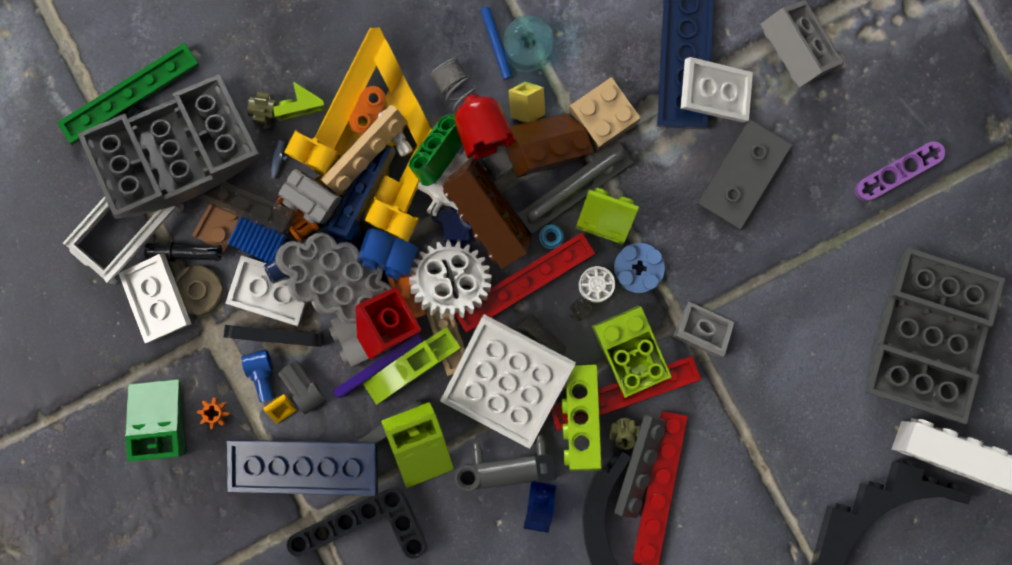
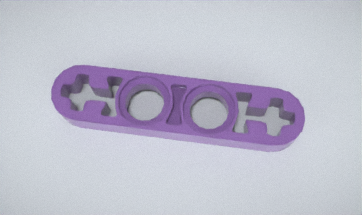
M929 142L862 179L855 186L856 197L861 201H871L938 164L945 157L944 147L938 142ZM935 149L937 151L935 158L930 157L925 161L922 160L921 157L929 153L930 150ZM907 159H912L916 162L917 169L915 172H909L905 169L904 163ZM885 171H891L895 175V182L893 184H887L883 181V173ZM877 182L879 186L870 191L871 196L868 193L863 194L864 184L870 186Z

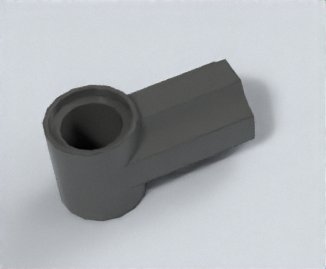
M297 361L289 364L278 373L293 394L294 402L305 415L326 400L323 392L315 382L309 379Z

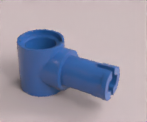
M268 350L243 355L241 361L244 373L247 378L250 377L251 381H254L259 402L274 399L268 377L271 376L270 372L273 371Z

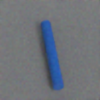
M490 7L482 8L480 11L503 80L510 79L513 76Z

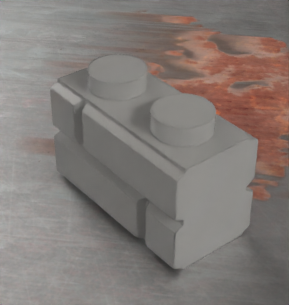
M294 169L291 172L286 183H284L278 193L279 196L284 198L282 202L284 205L294 211L297 208L305 213L303 217L314 225L318 222L325 224L342 200L340 196L299 169Z

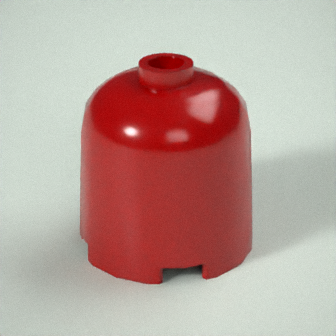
M473 94L464 99L465 103L456 110L455 125L467 159H470L472 155L474 160L491 156L497 153V147L505 144L507 148L515 142V137L502 107L494 98L489 96L479 97L478 94Z

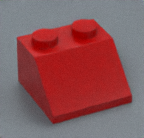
M397 286L355 306L357 339L369 360L409 340L422 331Z

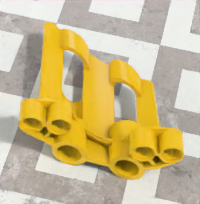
M370 28L315 137L311 139L295 130L284 151L288 156L310 167L321 178L328 173L362 136L351 130L349 117L376 66L389 89L385 96L386 101L382 111L393 105L408 121L407 126L417 144L413 155L432 130L380 28ZM359 117V125L365 126L367 123L362 117ZM392 140L387 144L388 146H391L393 148H395L396 146L393 144ZM409 163L399 182L389 177V170L387 169L365 212L366 218L364 220L386 231L388 234L409 242L419 221V218L407 214L419 184V180L410 169Z

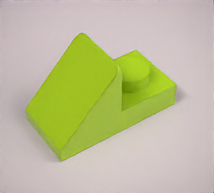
M295 82L293 84L297 101L294 102L292 99L279 102V106L273 107L278 121L327 110V106L322 99Z

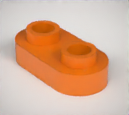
M369 86L361 92L349 117V126L354 133L363 135L378 119V114L381 113L386 101L382 89L377 86ZM370 94H375L377 96L376 103H371L369 101ZM359 117L366 118L367 124L365 126L359 125Z

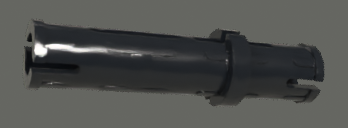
M169 241L167 244L146 243L145 248H149V250L144 249L146 259H150L158 254H165L169 262H174L176 259L220 261L222 256H218V254H222L221 245L176 244Z

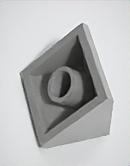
M688 301L672 337L710 355L721 358L726 354L734 322Z

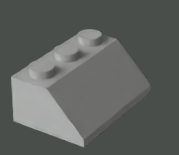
M806 0L781 8L760 24L764 29L765 37L771 41L777 51L778 58L784 62L790 72V78L799 88L815 81L844 63Z

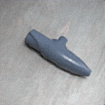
M281 140L277 142L272 160L271 174L274 179L277 177L283 161L288 160V156L284 155L286 142Z

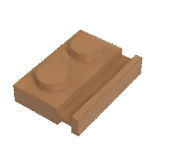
M216 191L192 235L209 245H221L222 252L226 253L230 247L227 243L240 216L246 218L250 209Z

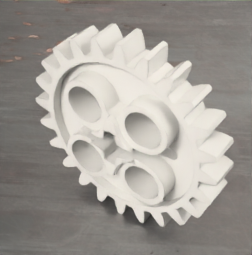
M447 241L446 247H442L437 242L435 250L431 246H427V254L419 252L420 260L414 259V267L410 270L409 285H412L411 294H416L415 302L423 301L422 310L430 307V315L432 316L438 311L440 312V319H443L445 314L449 313L451 320H453L455 313L464 318L465 310L473 314L474 306L481 308V300L486 301L488 297L487 292H490L491 284L489 283L491 282L492 275L488 274L490 266H483L485 264V257L477 259L478 250L470 253V245L462 249L460 248L459 241L455 247H451L450 241ZM443 261L447 263L450 279L446 278L447 270L443 264ZM459 263L462 264L464 267L456 268L453 265ZM437 270L440 273L434 275L429 273V271ZM451 281L454 282V291L458 299H456L453 295ZM468 285L472 287V289L465 290L462 289L461 286ZM445 292L448 295L441 297L438 296L436 293Z

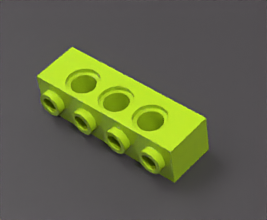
M575 365L563 388H567V398H562L563 414H568V424H563L564 440L569 439V450H564L565 466L570 465V472L601 471L597 365ZM576 387H584L587 390V395L583 399H577L572 394L573 390ZM578 412H584L589 417L588 421L583 425L576 424L573 420ZM583 437L589 441L588 449L579 451L575 448V441L578 438Z

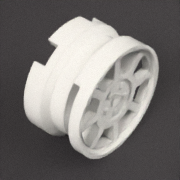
M600 266L587 269L579 280L581 295L592 303H600L607 300L615 288V280L612 273Z

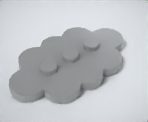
M315 233L307 238L304 244L296 241L287 242L276 252V265L280 271L290 276L288 291L292 298L302 303L311 302L314 309L320 314L328 315L335 313L344 323H356V305L391 289L390 285L381 281L382 269L371 270L362 266L363 262L357 259L359 251L355 245L349 242L337 244L333 237L326 233Z

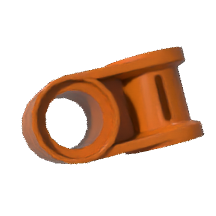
M280 197L277 200L276 210L298 242L302 241L304 237L314 230L318 231L321 229L318 224L314 225L303 217L305 213L298 208L291 213H284L282 203L284 198Z

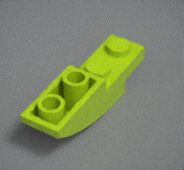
M445 327L364 382L363 385L377 405L461 349L449 329Z

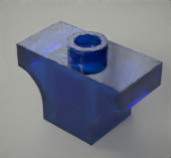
M451 206L450 209H439L437 215L432 216V221L439 223L444 229V242L459 241L460 243H470L472 227L468 222L465 223L460 218L457 209Z
M531 482L523 529L549 533L553 518L556 485Z

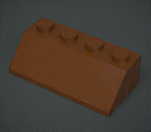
M472 156L446 178L442 186L444 188L443 193L448 201H453L457 206L460 218L465 223L468 222L476 240L479 243H483L488 249L487 253L491 261L498 263L502 269L527 254L532 235L479 160H474Z

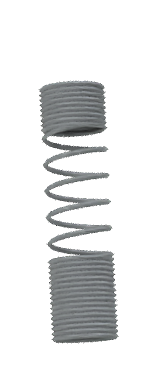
M456 58L444 62L431 73V77L437 87H439L441 94L448 93L445 98L446 101H457L452 109L455 113V107L458 103L476 91V88L459 98L448 100V96L455 89L469 80L466 71H464ZM505 144L496 148V154L482 158L495 180H500L514 172Z

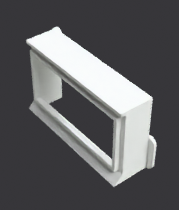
M105 196L63 244L84 265L90 266L106 283L115 285L118 282L115 276L173 211L179 214L184 209V205L180 203L156 211L106 269L78 246L110 210Z

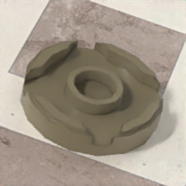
M205 266L184 268L174 279L186 311L190 315L201 316L210 313L219 305L222 299L223 285L221 279L213 270Z

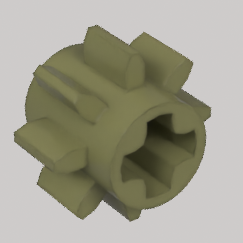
M257 92L256 98H249L247 114L248 116H253L255 123L267 124V118L274 119L275 117L273 107L276 106V101L271 100L269 93Z
M629 418L618 419L616 423L611 424L609 440L615 441L616 447L622 450L631 449L636 444L640 426H635V421Z

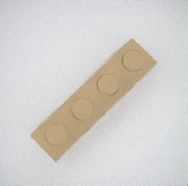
M390 105L321 180L340 196L394 136L402 130L408 121L393 105Z

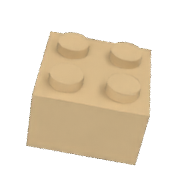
M612 77L571 104L569 108V113L574 120L586 128L589 140L597 152L633 128L640 120V116Z

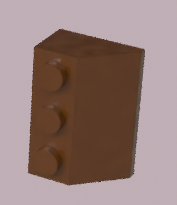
M567 113L510 127L515 137V142L507 147V151L517 178L579 162L594 153L586 128Z

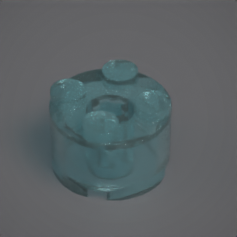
M519 16L506 28L503 37V49L509 64L516 70L533 72L544 67L552 56L554 44L552 29L542 19L534 16ZM531 41L532 45L528 48L524 47V43Z

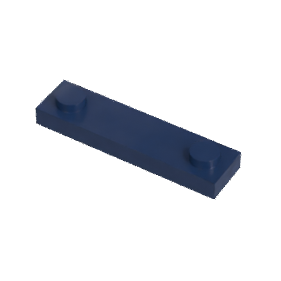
M386 145L347 188L327 227L330 233L352 240L396 153L393 147Z

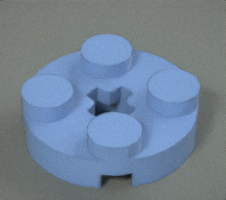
M633 243L626 246L617 255L614 262V275L625 290L631 293L642 294L654 289L664 276L665 265L661 253L653 246L645 243ZM638 261L642 262V265L646 267V271H642L641 275H636V270L632 269V265H637Z

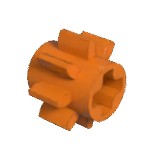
M213 397L212 404L203 400L204 408L197 411L203 417L200 424L208 422L210 423V429H215L216 422L222 426L226 425L223 419L225 416L231 415L225 409L228 403L223 402L219 404L218 397ZM209 411H219V415L213 417V415H209Z

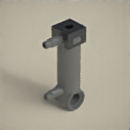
M539 434L536 437L537 455L484 462L481 443H473L474 464L461 466L455 474V482L461 490L471 491L556 480L553 454H547L546 441L543 434ZM464 471L474 473L475 481L472 484L462 482L461 474Z

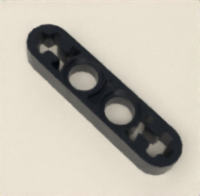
M225 325L223 338L321 347L323 334Z

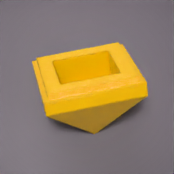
M284 394L272 400L263 410L278 424L297 411V408Z

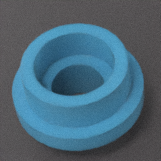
M549 224L541 229L539 241L544 248L552 250L563 243L564 233L559 226ZM554 233L556 240L553 242L548 241L546 238L547 234Z

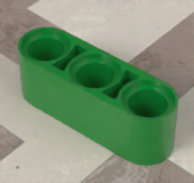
M454 114L445 115L436 123L409 161L410 169L423 186H430L436 183L463 146L455 125Z

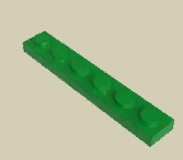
M183 43L63 118L57 124L69 143L74 145L80 141L78 133L122 115L131 107L138 105L200 65L188 46Z

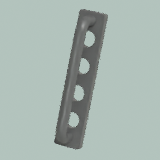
M617 143L519 212L518 216L528 231L534 234L584 199L589 190L594 191L595 188L601 187L629 167L633 161L621 144ZM613 166V170H612L611 173H609V174H604V173H603V172H605L607 169H609L610 167ZM593 180V184L591 187L582 188L583 186H585ZM572 195L571 201L567 203L562 202ZM552 209L550 216L542 217V215Z

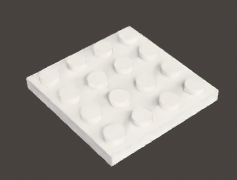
M483 315L440 402L530 449L576 362Z

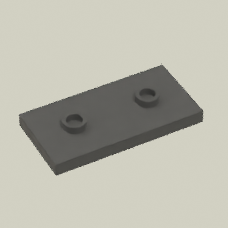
M749 119L697 205L736 229L741 230L792 144Z

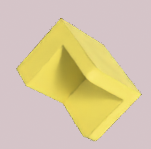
M523 82L508 90L511 118L528 123L545 115L544 87Z

